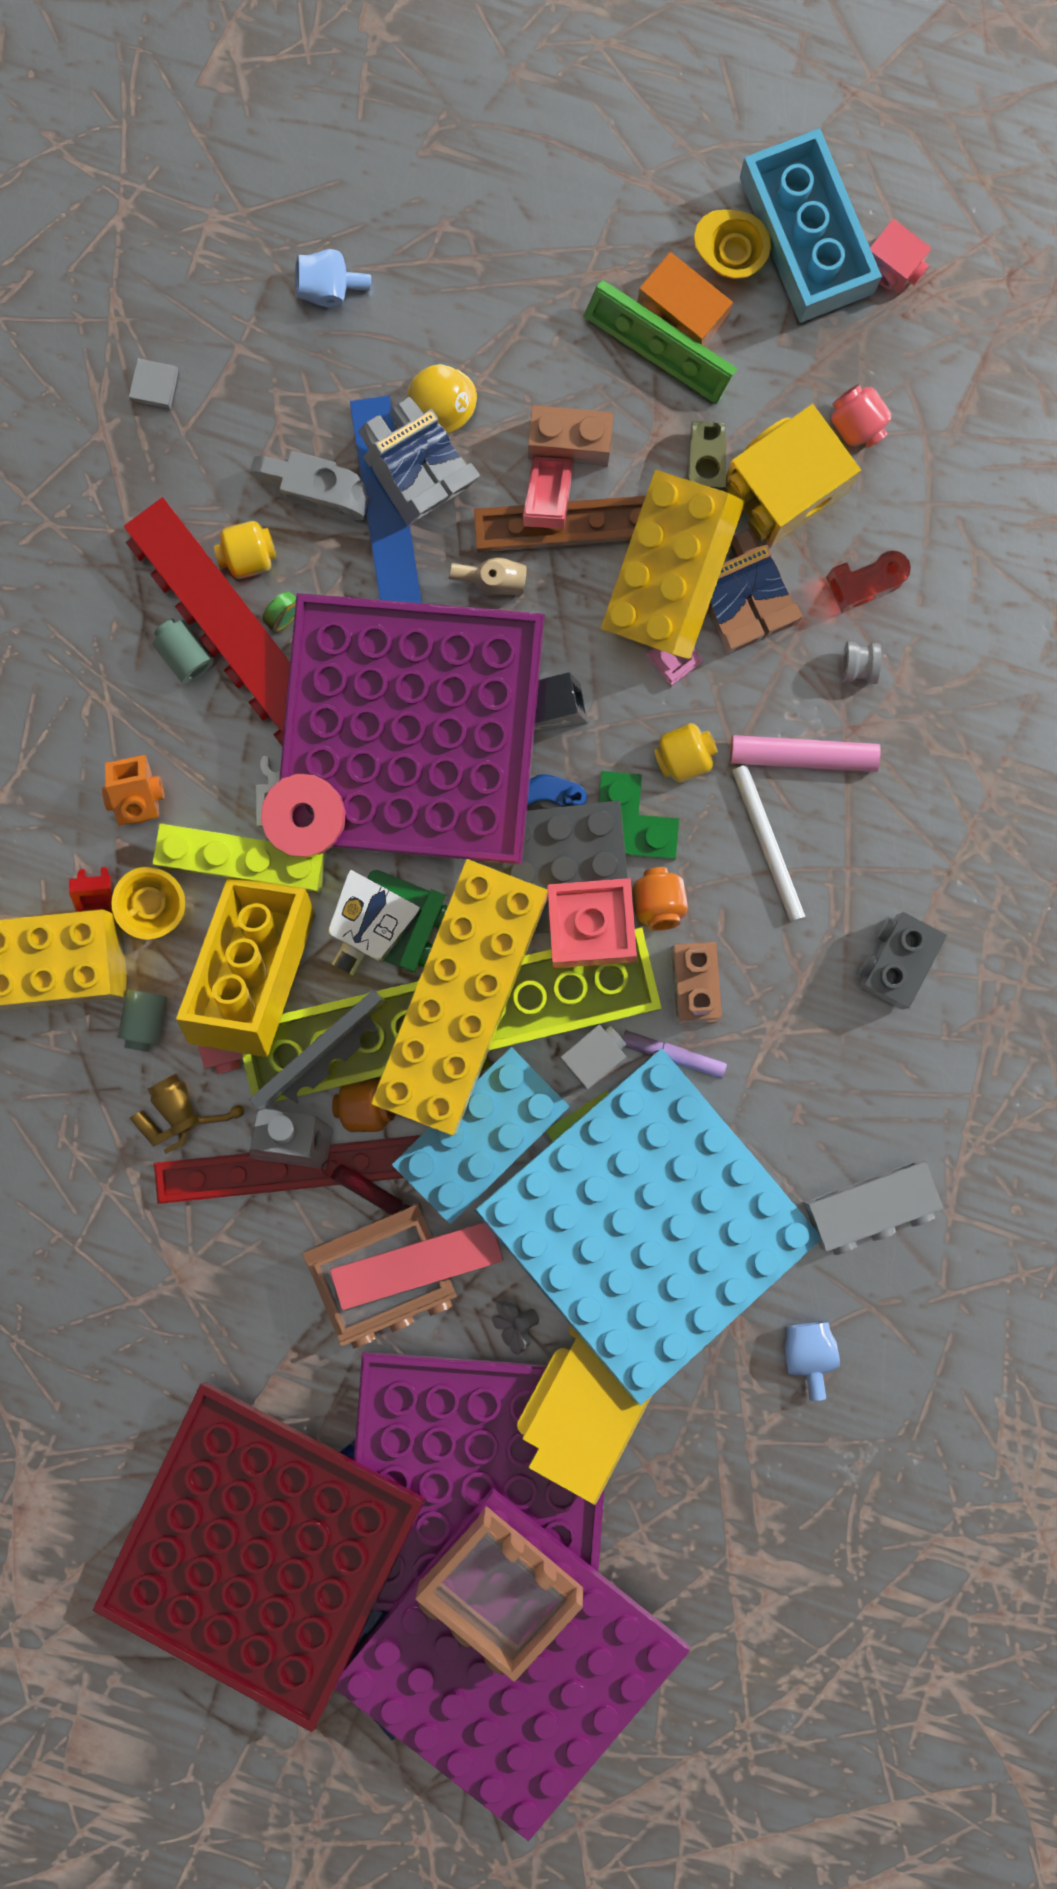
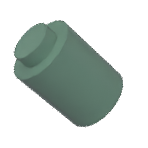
M170 619L155 630L156 638L152 645L182 684H187L197 679L215 662L213 656L185 620L175 622L174 619Z
M126 990L117 1037L125 1039L124 1048L149 1052L150 1044L159 1045L167 996Z

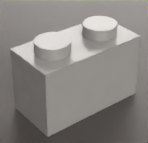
M599 1024L559 1058L585 1089H589L627 1057L621 1050L627 1044L612 1026L604 1030Z

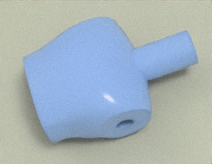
M327 249L310 255H297L295 264L296 298L333 308L343 303L346 289L370 291L371 275L346 272L343 255L337 250Z
M829 1321L787 1326L784 1352L788 1374L806 1376L810 1401L825 1400L826 1393L823 1374L840 1368L837 1343L831 1333Z

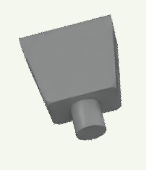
M257 1109L248 1158L321 1169L322 1164L328 1160L333 1128L313 1115ZM315 1135H317V1142L314 1147Z

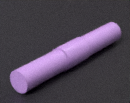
M625 1030L623 1040L627 1044L626 1048L650 1056L662 1048L678 1066H684L720 1079L723 1078L727 1063Z

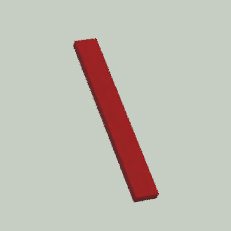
M421 1135L331 1144L328 1159L336 1160L338 1163L336 1164L333 1161L327 1162V1168L323 1169L324 1173L331 1177L335 1168L342 1164L370 1182L402 1179L404 1177L392 1164ZM249 1153L154 1163L157 1204L336 1186L340 1184L326 1177L320 1168L249 1159Z

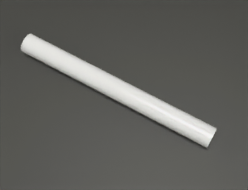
M743 765L732 770L733 776L789 921L792 922L803 918L805 914L748 766Z

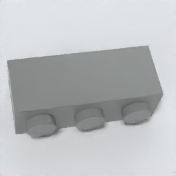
M922 1160L911 1162L804 1202L812 1226L820 1237V1248L826 1252L833 1250L834 1255L843 1254L857 1248L856 1241L871 1236L873 1241L896 1234L895 1226L910 1221L912 1227L930 1222L935 1219L934 1212L944 1209L927 1162Z

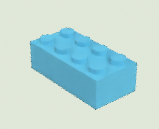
M821 129L813 130L744 157L739 178L755 217L763 222L770 234V253L799 323L873 295L882 276Z
M511 1047L477 1080L456 1135L453 1136L429 1127L392 1165L451 1225L570 1106Z

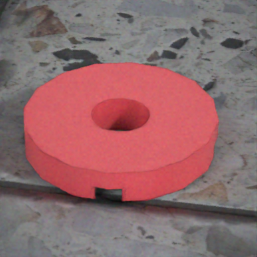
M295 774L281 779L269 790L262 803L261 822L266 837L277 849L294 857L310 858L325 853L332 847L337 838L340 837L345 825L346 811L341 796L330 783L315 775ZM308 804L313 808L314 819L307 827H297L293 821V812L298 806Z

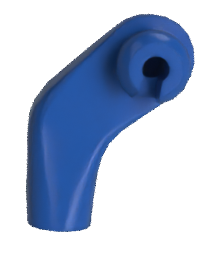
M537 775L530 779L528 805L543 800L561 807L583 805L586 803L587 793L580 784L552 775Z

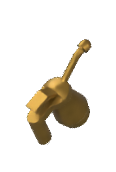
M177 1073L147 1089L151 1096L150 1102L171 1125V1128L162 1132L144 1110L131 1116L129 1119L153 1147L181 1132L180 1141L164 1149L165 1154L187 1143L190 1133L199 1124L229 1121L232 1118L238 1119L243 1116L245 1110L241 1105H236L226 1114L200 1117L199 1113L195 1114L185 1082L180 1080Z

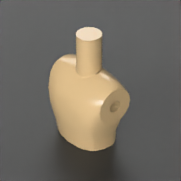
M505 558L488 559L479 567L451 563L449 579L474 583L475 588L480 593L486 595L506 594L520 597L524 590L527 566Z

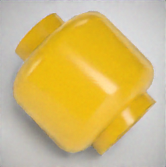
M249 521L222 529L220 533L221 544L214 545L219 568H228L232 577L236 579L265 573L271 568V560L277 559L269 528L262 529L261 525L256 521Z
M688 723L662 734L659 739V747L654 749V753L665 778L672 777L676 782L684 783L711 771L713 767L712 755L717 754L718 750L709 730L702 733L697 725Z

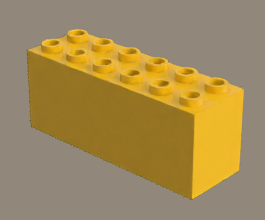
M466 859L371 1102L372 1105L453 1136L457 1134L547 901V889Z
M105 910L0 920V1011L125 998L128 983L123 929L116 922L113 913Z

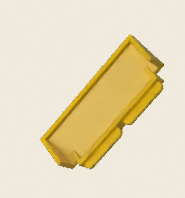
M569 1325V1333L575 1339L571 1349L560 1348L553 1354L518 1420L517 1427L519 1432L524 1435L523 1440L538 1448L529 1466L531 1470L596 1505L651 1397L641 1406L637 1405Z

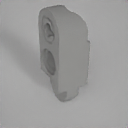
M291 451L289 459H285V461L266 456L254 457L249 474L258 480L277 486L274 498L347 519L364 520L370 498L366 495L364 483L356 473L337 467L334 461Z

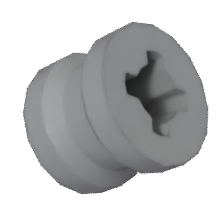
M847 641L843 654V681L852 683L855 679H865L868 684H877L881 670V644L870 643L868 646H859L854 641Z

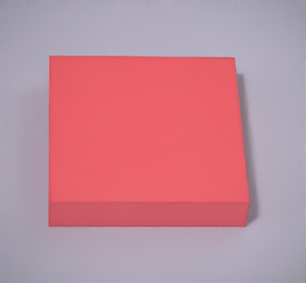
M631 878L548 885L553 968L637 962Z

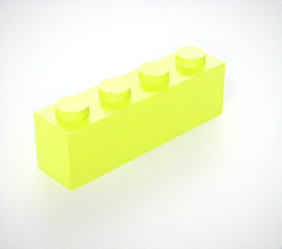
M159 823L153 865L164 870L226 880L227 877L306 888L307 893L321 895L328 855L325 852L310 858L294 857L277 849L271 841Z

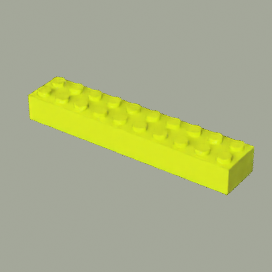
M635 929L637 962L553 968L552 949L525 955L489 1051L662 1009L643 929ZM419 981L376 991L386 1001L371 1016L378 1032H364L360 1038L362 1047L346 1061L342 1059L332 1060L329 1064L330 1075L314 1089L307 1086L302 1087L298 1091L297 1097L382 1077ZM369 993L282 1014L268 1057L242 1053L251 1096L257 1093ZM282 1094L273 1103L288 1100L289 1098Z

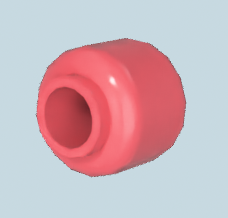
M859 384L855 385L832 403L835 409L831 414V422L848 445L854 447L864 443L867 448H870L888 434L884 428L890 422L892 414L874 388H861Z

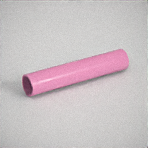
M732 735L730 763L878 772L880 745Z

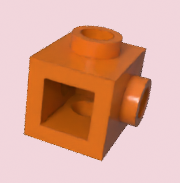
M146 754L105 763V787H102L103 802L107 811H114L118 825L143 823L149 819L159 818L158 801L165 798L163 785L159 775L152 776Z

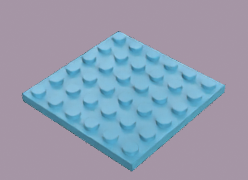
M662 1048L655 1052L474 1210L627 1394L640 1406L820 1241L816 1229Z

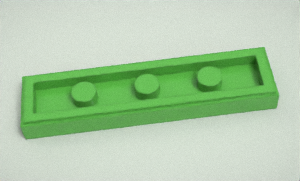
M602 280L596 286L583 315L584 318L715 404L721 400L738 369L737 367L606 281Z

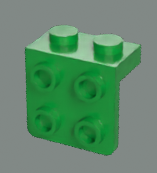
M373 870L369 873L367 879L415 904L422 910L419 917L383 960L417 974L419 967H424L433 946L430 940L435 928H440L448 907L445 905L448 898L446 894L430 889L429 891L380 870Z

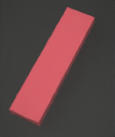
M484 1222L337 1266L331 1268L330 1272L341 1308L345 1310L504 1261L498 1239Z

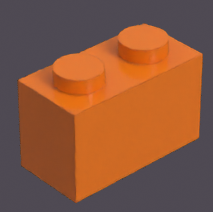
M672 252L668 253L639 288L637 300L639 304L703 346L707 344L727 320L733 305V301Z

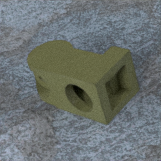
M692 421L687 480L724 492L726 489L725 423Z

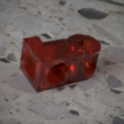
M892 550L880 555L875 563L851 572L847 562L832 568L826 578L841 613H845L899 589L910 575L911 566L906 555Z

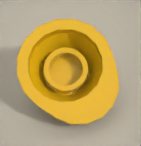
M716 210L703 216L696 226L694 234L695 248L709 267L721 276L731 279L748 278L759 272L768 260L771 249L770 234L763 222L753 214L738 210Z

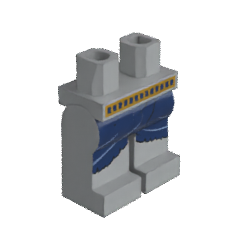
M411 397L398 403L389 412L399 429L391 432L379 415L366 422L359 430L369 449L363 458L369 467H373L375 475L407 526L467 490L480 477L473 464L469 463L466 465L451 444L446 430L437 422L438 417L434 411L430 409L423 414Z

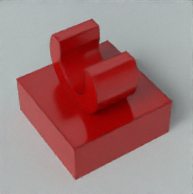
M106 866L101 867L100 876L87 877L85 869H80L76 879H69V895L76 912L105 910L113 913L111 902L115 887Z

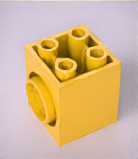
M811 404L793 418H783L768 427L747 445L743 453L731 461L726 475L725 492L745 501L743 510L750 518L747 521L750 530L758 540L762 541L765 539L769 546L772 547L849 493L861 469L814 404Z

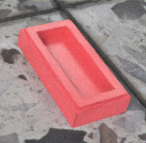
M533 456L523 513V526L564 529L573 475V459Z

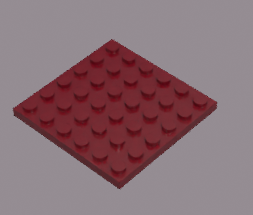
M205 1381L200 1384L92 1611L313 1733L320 1722L426 1498Z

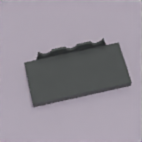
M372 990L255 1093L249 1101L256 1109H267L283 1094L297 1104L299 1102L297 1093L302 1087L307 1086L314 1089L330 1075L329 1064L332 1060L342 1059L346 1061L362 1047L360 1038L364 1032H378L371 1016L386 1001L379 993Z

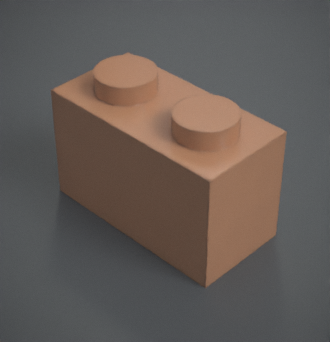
M532 405L528 459H533V456L573 459V463L608 466L614 412Z

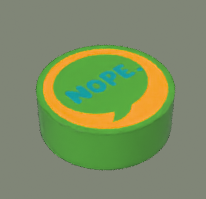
M283 592L275 597L266 607L262 620L273 632L283 630L294 620L296 597L291 592Z

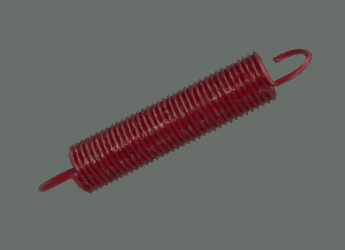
M328 1159L322 1164L321 1171L329 1179L335 1180L338 1184L389 1213V1215L400 1211L402 1200L373 1184V1182L368 1181V1179L342 1164L335 1168L330 1177L324 1173V1165L329 1161H333L336 1164L338 1162Z

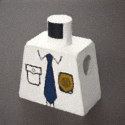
M350 870L328 930V934L343 942L332 964L354 976L365 954L381 963L419 917L422 911L421 908Z

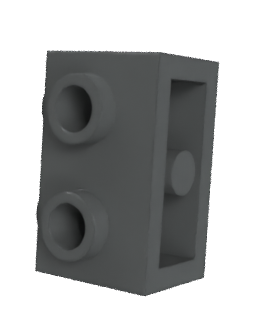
M905 912L897 914L894 919L888 917L877 936V939L881 940L882 943L876 954L869 953L860 967L858 975L862 976L863 979L859 987L902 1010L909 1009L947 934ZM906 935L911 939V947L906 943ZM888 971L892 974V983L888 982L886 978Z

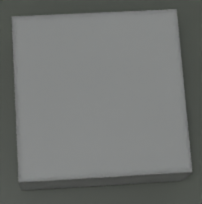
M137 358L129 393L131 402L171 409L179 372L177 366Z

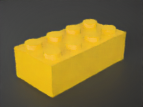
M655 469L600 629L669 654L690 659L745 501L730 493Z
M227 877L176 1017V1021L188 1044L268 1057L315 918L306 888Z

